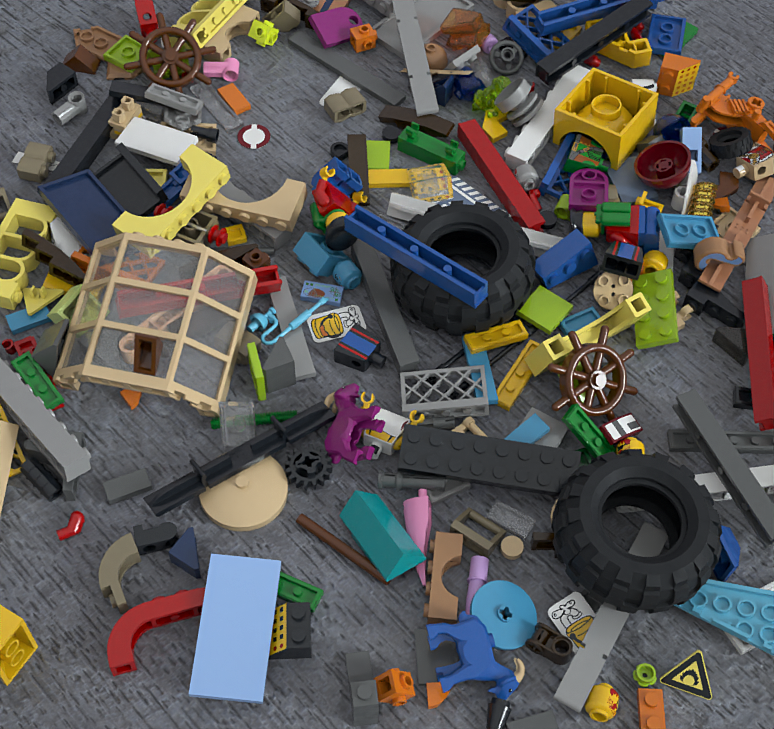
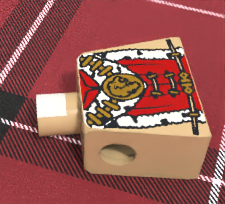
M757 142L753 143V147L749 152L736 157L737 167L733 169L734 176L738 179L746 176L753 181H757L773 175L774 151Z

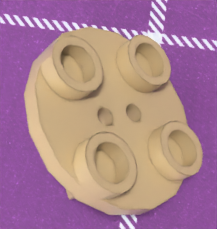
M604 272L594 282V299L598 305L608 310L614 309L633 294L632 281L627 277Z

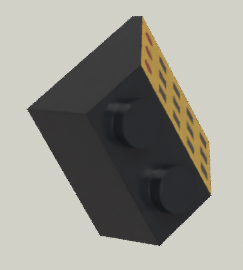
M310 602L285 603L276 607L269 660L312 658Z

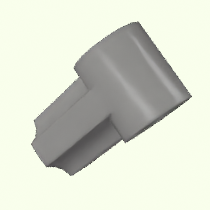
M80 91L70 93L68 101L51 113L60 126L67 123L74 116L84 115L88 111L84 94Z

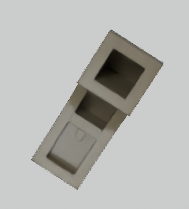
M131 532L119 538L109 547L99 567V584L104 598H110L113 608L118 607L120 614L129 611L121 587L123 575L131 566L141 562Z

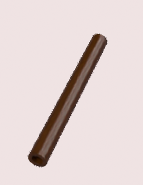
M303 513L298 516L296 523L384 585L387 586L391 582V580L386 582L371 561Z

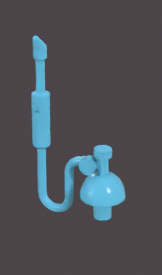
M322 297L317 304L309 310L306 309L288 324V328L271 341H266L265 337L278 326V320L274 315L276 310L273 307H270L265 314H252L250 316L251 323L247 326V330L250 333L256 329L263 332L267 328L269 321L273 325L261 335L260 339L265 345H273L279 337H283L290 330H295L304 321L308 320L312 316L311 313L329 301V298Z

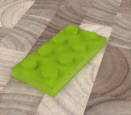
M671 268L639 275L638 280L632 279L633 295L641 292L652 309L635 323V338L638 350L679 342L674 280Z

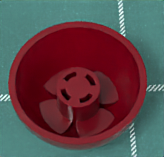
M667 140L657 142L640 152L635 160L634 170L638 178L645 185L654 189H669L681 183L689 173L691 152L685 144L678 141Z

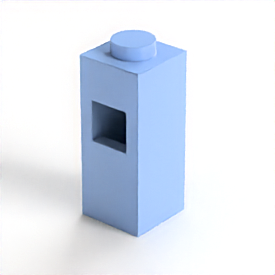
M682 127L680 129V142L689 148L691 160H695L699 175L701 173L702 127Z

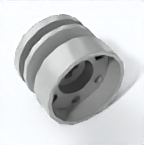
M523 77L510 83L494 101V104L502 113L508 112L507 119L512 120L511 123L515 127H519L530 120L544 103L541 97H537L538 94L535 91L530 92L531 86Z

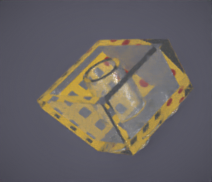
M444 163L406 169L413 198L428 202H442L448 200V198H453L451 175Z

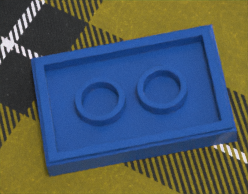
M652 14L647 39L653 54L665 55V52L681 56L686 18Z

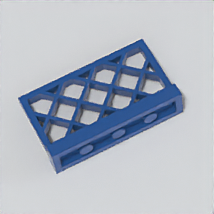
M531 4L518 14L510 15L502 29L537 63L555 51L553 46L561 47L570 40L561 31L549 34V39L541 38L536 27L529 26V22L534 23L536 18L529 17L528 13L531 11L536 16L537 12H539ZM519 20L525 21V25H523ZM531 32H536L537 37H535ZM552 36L558 37L560 42L554 41ZM543 44H548L549 49L546 48Z
M569 132L540 184L538 190L541 196L547 193L559 199L562 194H569L565 184L570 183V177L573 173L567 172L568 179H562L560 173L566 172L563 170V166L575 140V134ZM602 153L601 158L605 159L607 155ZM560 185L563 191L558 192L552 189V187Z

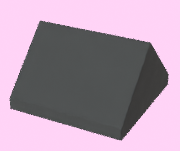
M64 319L45 329L31 355L52 377H54L69 329V319Z
M283 337L278 338L262 368L265 391L268 394L296 384L295 362Z

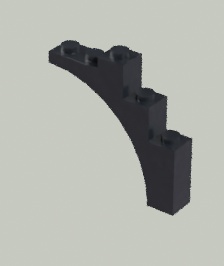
M676 248L674 257L685 263L678 281L690 288L686 293L682 306L684 307L689 304L696 315L700 316L704 311L709 316L724 323L727 327L739 332L745 322L744 313L736 308L721 291L719 293L698 281L704 269L701 271L695 267L694 249Z

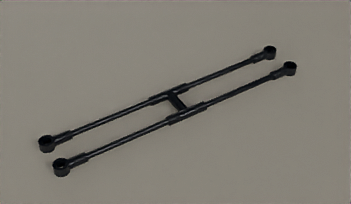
M602 265L598 267V271L588 278L585 284L565 300L567 302L572 301L590 285H594L598 276L604 273L600 270ZM514 314L509 321H516L519 318ZM520 319L529 334L528 338L539 330L534 325L528 326ZM525 340L507 346L489 361L490 367ZM461 349L448 361H446L444 364H440L435 369H445L449 367L453 362H455L458 358L465 354L464 349ZM435 376L431 377L433 378L431 380L427 379L426 382L433 385L436 381ZM463 381L458 387L464 391L469 383ZM454 390L450 394L453 396L450 399L456 400L459 393Z

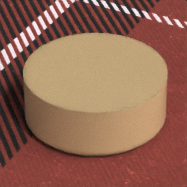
M507 536L502 540L500 551L505 558L515 560L522 555L524 545L520 538Z

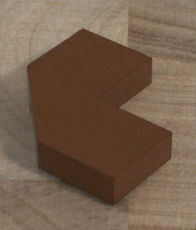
M720 171L718 185L700 183L699 201L708 202L709 199L723 198L735 194L739 188V179L733 173Z

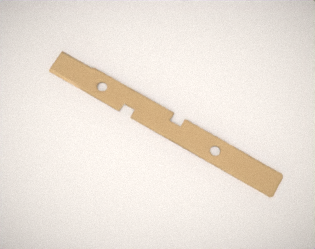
M404 68L399 72H407V68ZM430 69V74L469 75L473 72Z

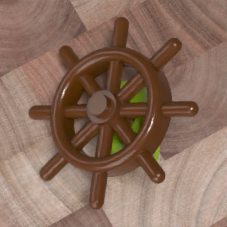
M159 12L156 14L159 28L149 33L146 38L135 31L129 32V36L139 42L141 47L139 61L125 63L124 69L133 70L141 68L144 76L150 81L148 87L155 83L183 93L182 88L192 83L195 78L206 85L212 83L210 78L199 72L201 56L215 53L217 49L215 46L200 48L193 36L190 35L197 24L195 19H191L184 30L177 27H166L164 16ZM169 37L178 38L173 48H171ZM162 38L164 49L154 44V42ZM187 43L191 50L186 51L185 46H183V44ZM150 49L153 52H150V58L147 59V52ZM194 57L193 67L190 66L188 58ZM184 71L188 73L186 76L179 79V76H181ZM170 75H171L172 80H165V79L169 78Z
M607 325L601 327L597 343L581 344L576 332L570 331L568 337L574 349L558 365L554 363L548 364L547 369L558 374L562 395L559 400L552 404L551 408L553 411H559L565 405H568L570 408L572 404H578L588 417L606 415L609 422L616 418L613 409L621 401L623 394L626 393L634 396L638 393L637 388L626 385L627 377L624 362L634 355V350L627 349L619 355L613 348L607 346L606 342L609 333ZM595 352L593 364L591 365L587 354ZM604 357L608 361V364L601 368L602 359ZM612 372V380L606 379V375ZM603 387L610 389L607 397L602 389ZM597 396L600 404L592 407L593 399Z

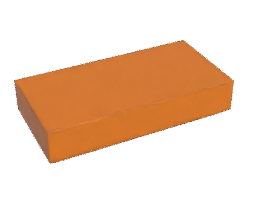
M234 83L217 89L218 95L235 116L251 109V104Z

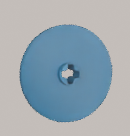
M496 580L486 583L474 594L470 604V615L477 616L486 626L488 634L492 633L495 641L494 648L507 651L515 650L525 645L526 640L532 637L536 630L537 613L533 601L521 587L512 582ZM501 611H505V616H507L505 620L502 619Z

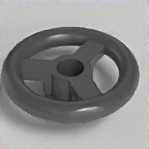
M503 40L491 48L489 62L496 72L503 75H511L522 67L524 53L517 43ZM501 46L513 47V49L510 47H506L501 52L496 51ZM518 52L519 61L514 68H512L511 61L514 59L515 54ZM507 54L510 56V58L506 59L504 55ZM494 57L500 58L505 63L506 70L497 66Z

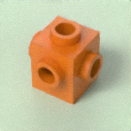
M369 23L350 28V43L356 53L376 48L377 32L375 29H372Z
M392 668L374 678V680L376 679L379 702L390 703L393 706H402L407 703L408 699L416 696L410 672L400 671L399 668Z

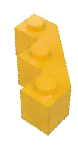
M603 18L586 21L585 30ZM626 32L597 53L630 68H638L650 65L652 49L647 38L630 41Z

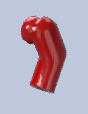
M642 22L631 29L630 36L633 40L643 39L641 34L645 26Z
M592 55L583 61L594 68L599 67L601 64V60L596 55Z
M537 188L530 189L527 195L540 212L542 210L538 201L541 195L540 191Z
M80 511L72 512L68 525L56 530L60 541L81 532L85 517Z

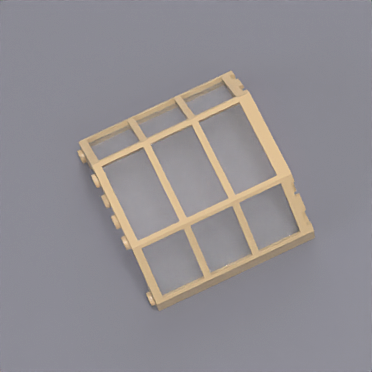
M124 232L96 242L52 381L59 388L79 391L81 383L78 380L80 379L81 382H92L154 394L177 401L183 398V400L190 402L189 406L196 408L200 415L212 418L219 417L220 419L258 281L255 271L206 247L204 244H189L180 239L172 241L158 235L150 237L140 232ZM136 332L158 336L163 342L155 376L133 372L134 338Z

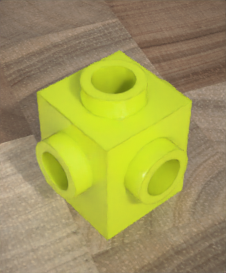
M254 19L248 36L256 39L255 43L263 47L266 45L273 46L278 38L279 29L273 27L274 23L264 20L262 22Z

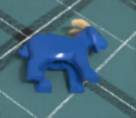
M462 611L458 617L459 623L448 624L442 622L425 625L428 632L427 640L430 651L435 650L445 640L456 642V650L460 660L454 664L435 668L442 693L449 691L453 685L467 680L495 681L496 686L487 691L494 693L497 698L506 700L523 679L525 666L519 658H514L515 672L495 661L492 648L495 647L494 637L492 633L488 634L486 626L477 616L467 615L465 611Z

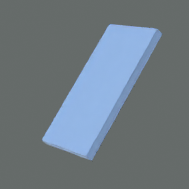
M211 554L189 697L263 704L281 571L280 560Z

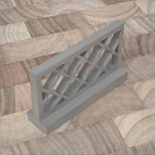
M484 365L400 373L402 414L405 418L410 419L409 415L413 410H417L414 416L415 419H419L421 414H424L425 418H432V415L434 417L454 415V418L489 415ZM481 372V377L476 382L468 378L471 373ZM456 374L460 379L455 384L447 380L450 375ZM435 376L439 380L433 386L426 382L429 377ZM414 378L418 382L411 388L405 384V379ZM464 380L472 385L466 392L458 387ZM443 382L451 387L445 394L437 389ZM422 384L430 389L424 396L416 392ZM474 388H477L483 392V397L473 398L470 394L474 391ZM454 390L462 395L457 400L449 398ZM433 392L441 397L436 402H431L427 399ZM412 394L420 399L414 404H407L406 401Z

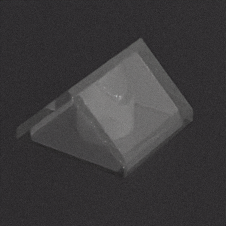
M218 402L223 448L238 447L257 436L254 402Z

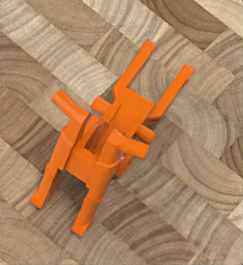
M729 72L725 80L717 84L708 95L703 96L696 107L697 114L690 120L689 127H697L709 117L716 123L726 125L727 128L746 127L750 130L753 143L757 142L771 149L764 140L767 134L774 140V123L771 120L767 121L761 114L765 105L764 101L755 96L750 97L748 101L744 99L732 100L730 99V94L725 96L726 91L736 84L740 77L739 75L734 77L732 76L733 72Z

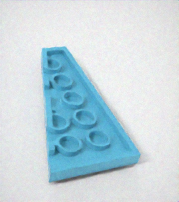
M708 579L694 597L684 604L674 605L774 656V591Z

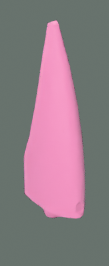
M419 489L418 497L410 498L403 502L406 532L427 559L428 541L432 526V508L427 496V490ZM425 560L415 566L423 586H426Z

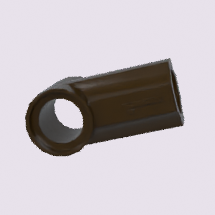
M702 137L701 166L710 173L719 166L720 160L708 149L707 141Z

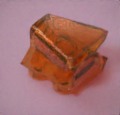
M453 8L441 24L440 30L443 34H450L446 46L455 51L462 48L470 50L477 44L481 47L490 33V23H484L480 12Z

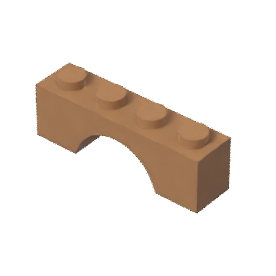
M436 531L435 540L430 539L429 553L434 555L433 561L428 560L427 574H432L431 582H426L425 595L430 596L429 603H424L423 617L428 618L427 624L442 622L456 624L458 597L446 590L441 578L448 569L460 565L463 534Z

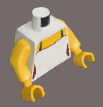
M366 392L361 394V401L364 403L361 406L362 409L369 408L370 404L374 402L375 396L373 393L371 400L368 402L364 399ZM381 408L374 419L386 422L382 433L372 430H362L361 436L364 438L363 444L375 448L372 459H378L381 452L392 455L395 450H400L404 424L417 426V424L424 421V414H421L420 418L415 420L414 416L417 410L411 411L410 419Z

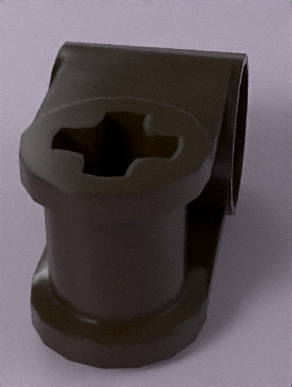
M540 622L537 623L532 637L525 642L526 647L557 665L567 664L570 661L573 650L572 641L548 625ZM556 648H564L567 652L559 653L556 651Z

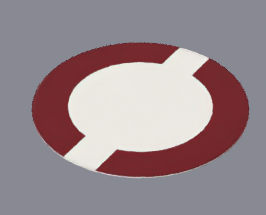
M247 125L238 132L237 139L242 146L257 149L269 142L270 132L262 125Z

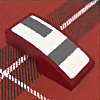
M632 413L617 417L599 427L610 445L618 444L625 438L638 435L643 431Z

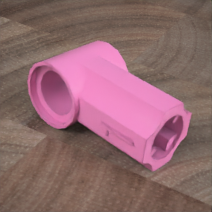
M227 58L224 62H204L203 74L207 77H223L228 82H234L238 79L240 63L235 58Z

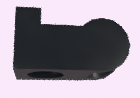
M164 522L158 527L143 530L142 525L133 526L139 555L171 548L179 540L177 527L171 522Z

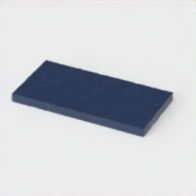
M89 169L37 186L38 194L91 256L96 242L116 236L112 224L126 210ZM127 245L123 260L141 252L133 246ZM103 256L100 266L103 268L115 262L116 258Z

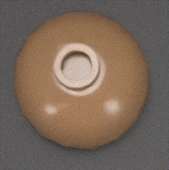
M435 43L424 44L429 69H445L448 66V59L443 47Z

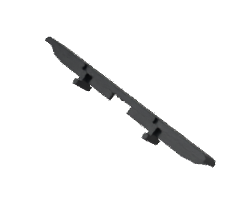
M323 401L282 423L272 415L270 419L273 422L274 429L271 428L201 467L198 466L194 459H191L190 464L194 472L192 471L143 499L155 516L160 517L205 492V487L208 486L211 489L287 447V442L292 444L334 421L336 415Z

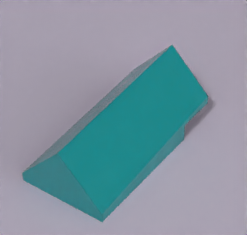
M354 491L340 513V519L350 530L354 541L386 582L426 560L424 554L378 494Z

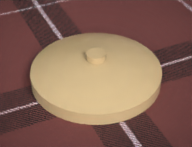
M269 456L211 489L208 486L205 487L206 491L199 495L205 514L215 524L232 531H251L269 524L280 514L287 501L288 482L282 466L272 456Z

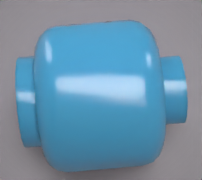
M344 260L335 264L332 276L339 286L351 290L361 283L362 273L354 262Z

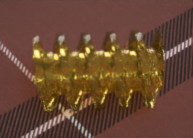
M711 182L696 183L693 186L692 199L690 200L689 213L687 215L713 217L714 198L717 195L718 186Z

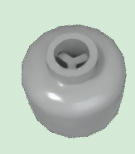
M522 164L515 168L513 175L525 192H528L530 189L533 190L538 186L539 176L532 165Z

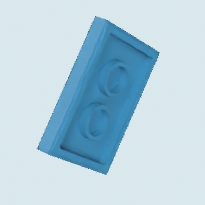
M659 213L656 217L667 248L694 249L705 238L712 236L720 237L712 216Z

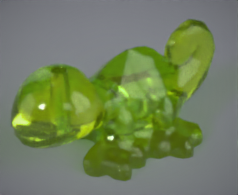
M498 76L492 80L491 85L486 87L484 91L478 90L474 95L472 111H485L488 113V118L498 116L499 108L494 104V101L502 90L511 83V80L505 76Z

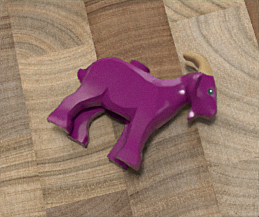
M356 383L339 388L337 391L329 394L324 401L328 408L333 403L332 412L336 414L338 409V414L329 427L325 439V450L332 459V464H337L341 459H345L354 465H357V461L371 460L375 448L364 446L360 449L356 444L360 439L362 430L382 433L386 423L384 420L374 419L375 415L380 412V407L373 405L367 409H362L356 405V398L360 397L358 395L360 387Z

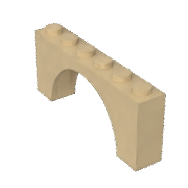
M190 174L180 192L181 201L186 198L190 191L192 176ZM286 179L284 185L275 194L257 202H236L226 198L217 191L215 196L209 199L201 210L209 214H218L225 218L231 217L242 222H252L263 227L269 226L280 231L292 232L308 192L305 182Z

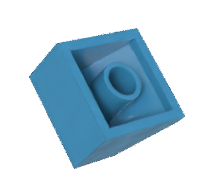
M305 232L293 251L298 256L297 259L310 268L309 271L313 275L329 277L332 275L337 262L351 260L344 251L329 249L325 242L326 235Z

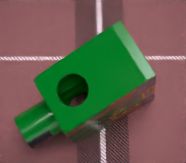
M577 134L563 170L574 173L580 169L590 168L607 172L611 162L601 158L604 150L602 146L581 134Z

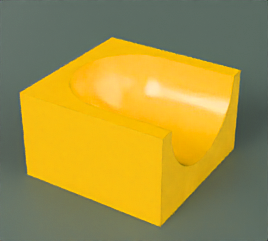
M593 67L555 108L553 143L560 145L569 132L587 134L603 146L611 162L610 168L618 170L637 148L636 145L643 141L654 128L659 93Z

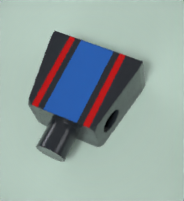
M614 241L605 251L600 270L638 280L644 262L642 248L633 246L628 242Z
M356 322L334 349V361L336 363L361 372L367 371L371 364L382 368L387 357L380 354V340Z

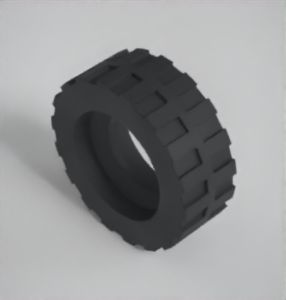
M746 127L722 129L714 133L709 139L711 152L721 160L744 155L753 147L750 130Z

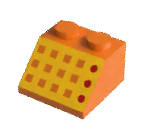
M665 52L657 80L656 93L673 97L692 90L701 60Z

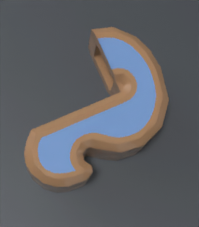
M712 236L705 238L693 250L695 267L701 271L709 264L711 259L733 266L741 265L746 259L742 242L734 240L728 244L721 237Z

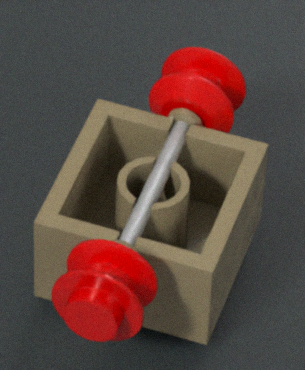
M162 203L155 208L154 216L165 214L174 208L170 206L166 209V204ZM200 210L189 220L186 226H183L176 233L172 241L180 239L185 243H201L206 247H209L216 241V246L220 247L226 243L228 233L226 228L219 229L217 216Z

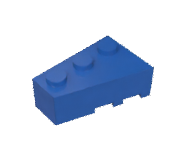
M576 228L536 259L535 277L547 289H550L598 265L592 243Z

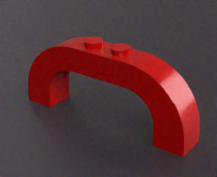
M206 587L180 590L174 595L166 597L158 596L153 598L152 601L139 604L127 611L116 622L108 639L107 656L113 676L137 670L134 648L137 640L143 633L156 627L200 616Z

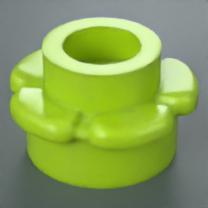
M639 664L636 666V670L633 671L634 680L642 687L653 685L657 680L656 671L650 664Z

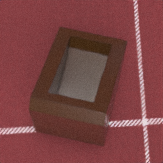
M80 44L66 55L63 64L75 72L95 75L101 61Z
M135 333L133 372L152 376L156 375L163 348V342L158 336Z

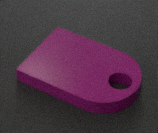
M347 7L327 10L310 15L308 18L324 49L349 42L350 28L363 25L360 16L354 10ZM349 19L353 20L356 25L352 24Z
M586 168L575 171L570 177L568 210L574 208L575 210L583 209L584 211L596 212L597 204L608 202V177L596 169Z

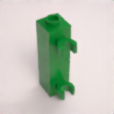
M413 121L411 127L407 126L398 136V151L434 167L444 166L445 172L456 176L466 166V152L458 149V141L451 139L450 144H447L418 131L419 124Z

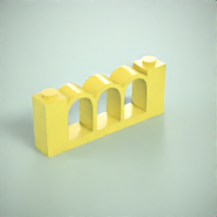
M198 0L192 5L191 11L180 17L177 24L171 27L184 30L189 21L195 19L197 24L190 35L193 36L199 47L202 48L247 0ZM169 37L171 48H173L178 38ZM187 43L183 44L186 49H191Z
M16 198L0 225V269L19 273L12 279L0 278V307L15 310L16 306L22 301V289L26 288L29 283L27 273L36 269L40 264L39 261L35 260V252L22 246V235L15 233L19 226L41 231L39 235L51 242L52 232L50 223L57 215L49 205ZM7 247L30 252L29 255L22 258L3 255Z

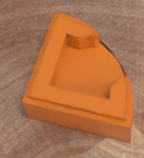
M728 197L708 200L709 207L712 210L715 208L720 209V212H730Z
M124 389L120 391V395L130 409L133 410L138 406L142 392Z
M440 682L426 683L428 709L438 707L450 692L449 690L442 693Z

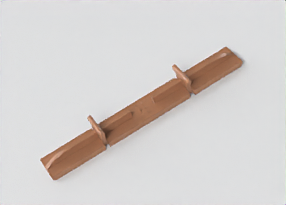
M768 176L755 182L723 237L728 244L737 240L743 243L745 249L774 197L773 177ZM711 259L698 281L720 293L734 266Z

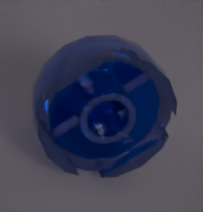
M464 66L461 71H473L468 66ZM474 71L469 75H455L454 94L459 100L464 99L466 102L473 103L482 99L487 94L488 90L480 77L476 78L473 75Z
M666 114L656 122L653 136L662 135L664 141L680 142V129L682 127H691V125L681 115Z

